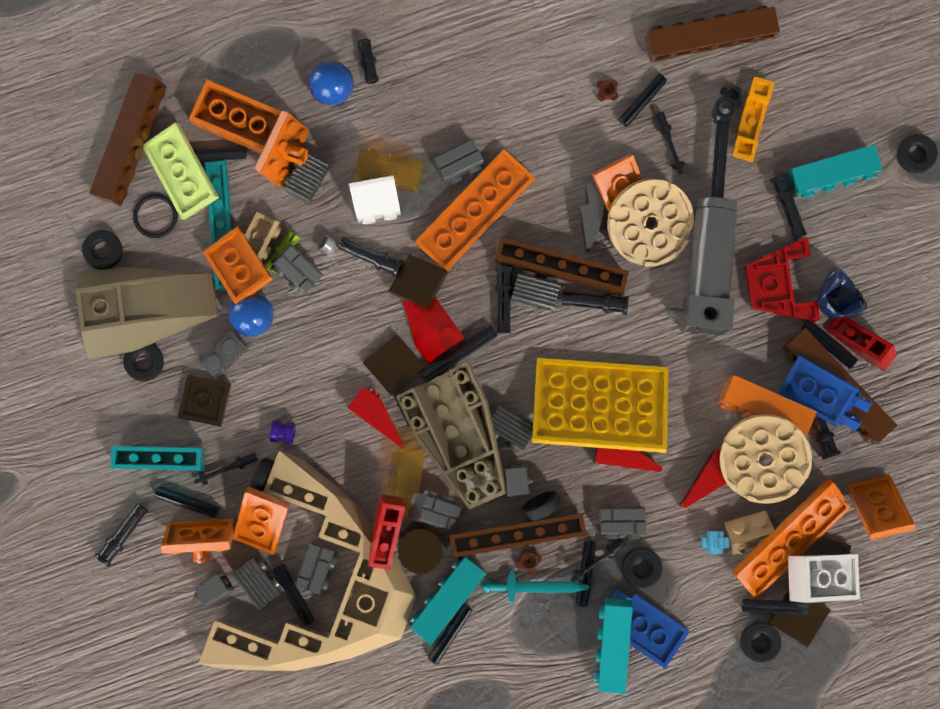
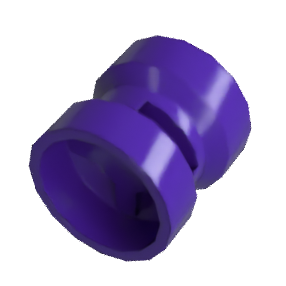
M273 420L270 430V442L277 443L281 440L285 444L293 445L296 423L288 422L282 425L281 421Z

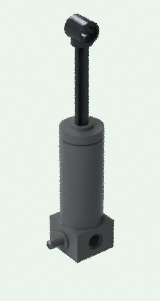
M727 96L719 98L711 111L713 123L716 124L711 196L696 200L688 298L683 303V309L668 308L667 313L668 316L682 318L681 332L725 336L732 331L735 299H730L737 202L724 198L729 125L733 124V115L736 112L737 106L735 101ZM719 107H726L729 113L723 114L720 112ZM704 312L710 314L711 319H707Z

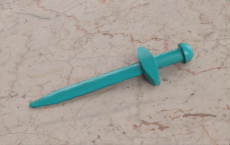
M514 570L509 571L507 582H490V580L483 582V591L486 593H490V591H507L510 604L514 603L516 592L573 593L589 589L588 585L568 581H516Z

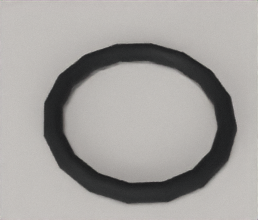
M151 194L137 203L133 212V221L136 229L142 235L149 238H161L168 235L175 228L178 221V212L168 197ZM151 199L166 201L173 211L171 226L159 234L146 232L138 222L140 207Z

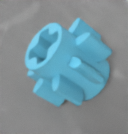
M707 531V537H701V548H707V554H724V548H729V538L724 537V532Z

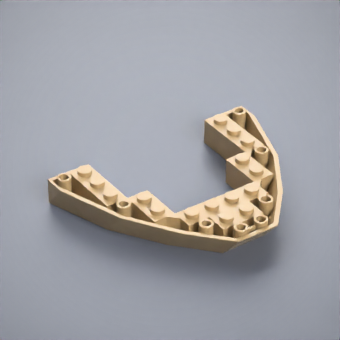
M279 450L263 492L325 515L326 517L318 537L360 552L330 636L288 621L285 624L280 640L277 641L217 619L213 623L198 664L220 669L297 671L351 659L402 638L417 596L395 554L390 570L369 567L368 559L374 524L359 504L304 459Z

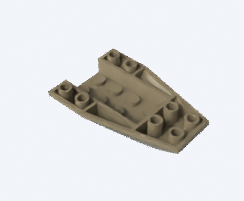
M116 267L78 273L76 297L80 330L89 359L134 352L218 317L211 273L134 267Z
M469 361L435 379L396 396L414 436L469 509L507 493L489 405Z

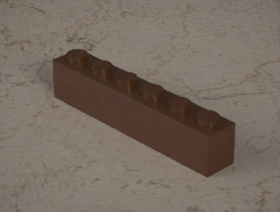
M760 6L755 8L754 11L739 10L733 15L728 16L718 14L713 19L708 20L698 18L693 20L692 23L687 24L677 22L667 28L656 26L647 32L645 39L650 62L773 39L777 37L780 29L775 7Z
M135 73L89 192V194L99 200L122 206L124 199L127 197V190L131 180L134 178L138 161L143 154V146L150 136V129L154 119L157 117L161 100L165 96L167 86L157 78Z
M504 237L500 238L495 257L496 263L619 296L624 292L629 274L627 270Z
M806 328L799 331L782 347L785 351L784 355L789 361L796 362L799 355L802 354L859 387V390L862 391L860 395L873 401L867 412L853 406L849 413L862 420L858 430L861 432L860 436L868 444H879L898 426Z
M583 513L451 534L450 541L454 558L586 536Z

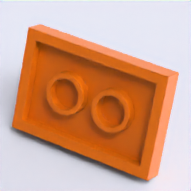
M281 111L254 170L275 186L283 188L293 164L303 165V162H306L308 158V150L303 148L302 145L307 139L309 129L290 113Z
M628 154L592 173L608 214L614 200L622 190L636 181L643 180L632 154Z
M238 226L202 252L235 304L253 295L273 280Z
M890 475L847 485V492L870 540L915 530V523Z
M248 487L244 494L233 539L274 555L290 503Z
M234 518L168 522L161 543L162 554L192 552L195 563H204L203 556L207 562L211 558L209 551L215 550L220 552L230 549L235 528Z

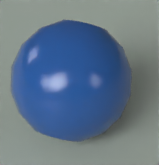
M322 62L315 66L310 74V92L321 104L328 106L341 104L349 98L353 91V76L350 70L340 62Z
M255 292L236 304L232 301L228 310V319L237 333L246 337H256L265 333L271 327L274 319V309L264 295Z

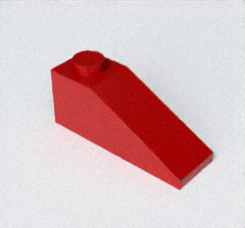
M847 317L834 318L826 329L829 334L858 356L885 372L897 356L894 344Z
M363 387L348 406V409L402 448L404 443L385 405L379 399L381 394L372 387L368 390Z
M595 448L594 463L662 472L660 465L639 451Z
M719 450L712 451L679 504V507L687 508L727 483L721 471Z
M384 494L379 496L368 559L369 567L388 570L391 568L405 510L402 497Z

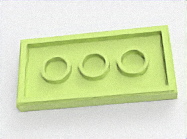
M175 122L145 142L143 149L182 220H186L219 198L179 123Z

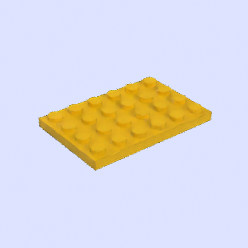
M537 358L532 443L666 453L669 367Z

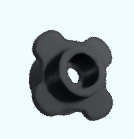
M723 87L720 90L722 97L733 96L737 108L742 105L740 100L742 91L739 87Z

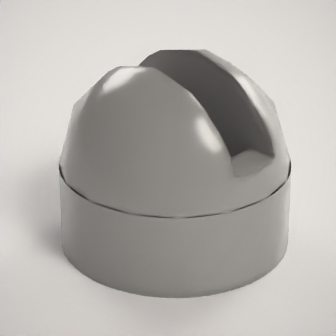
M326 235L320 241L318 250L330 255L335 252L332 248L336 249L337 244L333 238Z

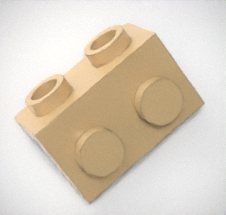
M256 212L245 236L262 261L263 258L267 260L272 251V248L269 246L273 239H278L282 228H280L281 224L279 221Z
M766 510L724 522V528L729 538L733 555H742L750 552L774 531Z

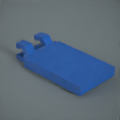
M802 354L797 358L778 392L787 399L817 411L816 416L837 427L838 424L841 426L843 424L854 431L859 427L862 420L853 414H849L853 406L867 412L873 404V401L860 395L862 391L859 390V387Z
M614 588L609 596L614 599L632 600L630 645L666 669L690 631L636 594L629 593L626 596Z

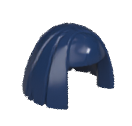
M838 267L834 268L827 275L818 292V307L824 315L831 318L853 316L865 311L868 306L861 291L855 288L856 285L851 278L847 277V274Z

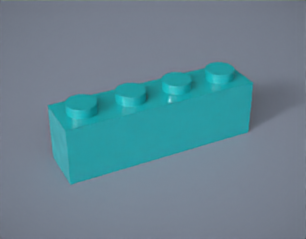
M872 145L792 168L788 172V178L792 190L795 191L794 197L802 196V199L814 196L815 192L820 190L826 193L835 190L837 185L843 184L844 187L856 184L858 179L864 178V181L874 179L883 168L876 146Z
M111 446L110 468L205 471L206 449Z
M466 556L463 560L458 558L451 567L454 571L449 578L446 575L437 585L440 588L435 595L431 593L423 603L426 607L422 613L417 611L410 620L412 623L410 629L430 645H432L486 575L484 570Z
M605 598L604 605H600L599 619H603V626L598 627L597 640L601 641V648L596 649V662H600L599 670L595 669L594 683H598V692L626 694L632 600Z

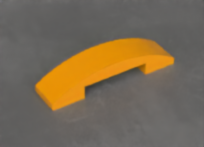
M753 77L739 122L732 157L753 163L759 143L758 138L775 82Z

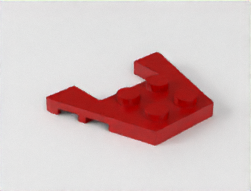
M804 237L744 267L751 310L810 320L812 322L820 321L817 301L799 304L794 302L788 260L809 258L811 256L808 237Z

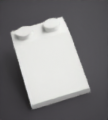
M394 176L349 183L358 222L372 224L376 222L375 219L384 218V220L388 221L396 219L397 215H401Z
M858 554L788 556L790 601L810 603L860 599Z

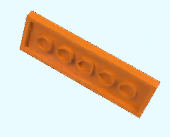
M503 149L414 243L439 267L448 271L536 178Z
M827 479L731 572L745 589L757 599L788 569V556L803 555L851 508L850 504L834 482Z

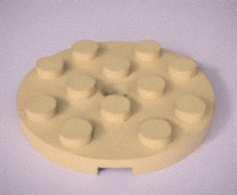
M655 178L639 180L627 186L614 200L608 215V235L615 250L628 261L644 266L661 265L674 259L689 242L688 238L691 229L694 227V213L688 197L676 185ZM648 217H654L656 220L652 228L646 227Z
M759 414L745 418L732 427L723 440L720 449V466L723 477L734 492H737L749 501L775 503L785 500L799 490L810 474L812 454L807 438L797 425L781 416ZM766 453L772 456V460L768 464H762L759 461L760 456Z

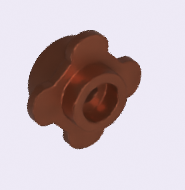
M600 80L597 82L596 86L599 89L597 99L603 102L608 99L616 101L619 95L616 93L617 81Z
M525 548L521 551L522 555L516 561V566L519 569L527 570L529 574H534L542 557L540 554H533L528 548Z

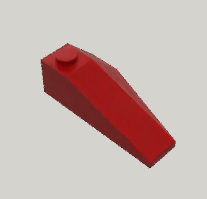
M436 297L433 299L428 310L402 299L415 346L428 365L464 340V336Z

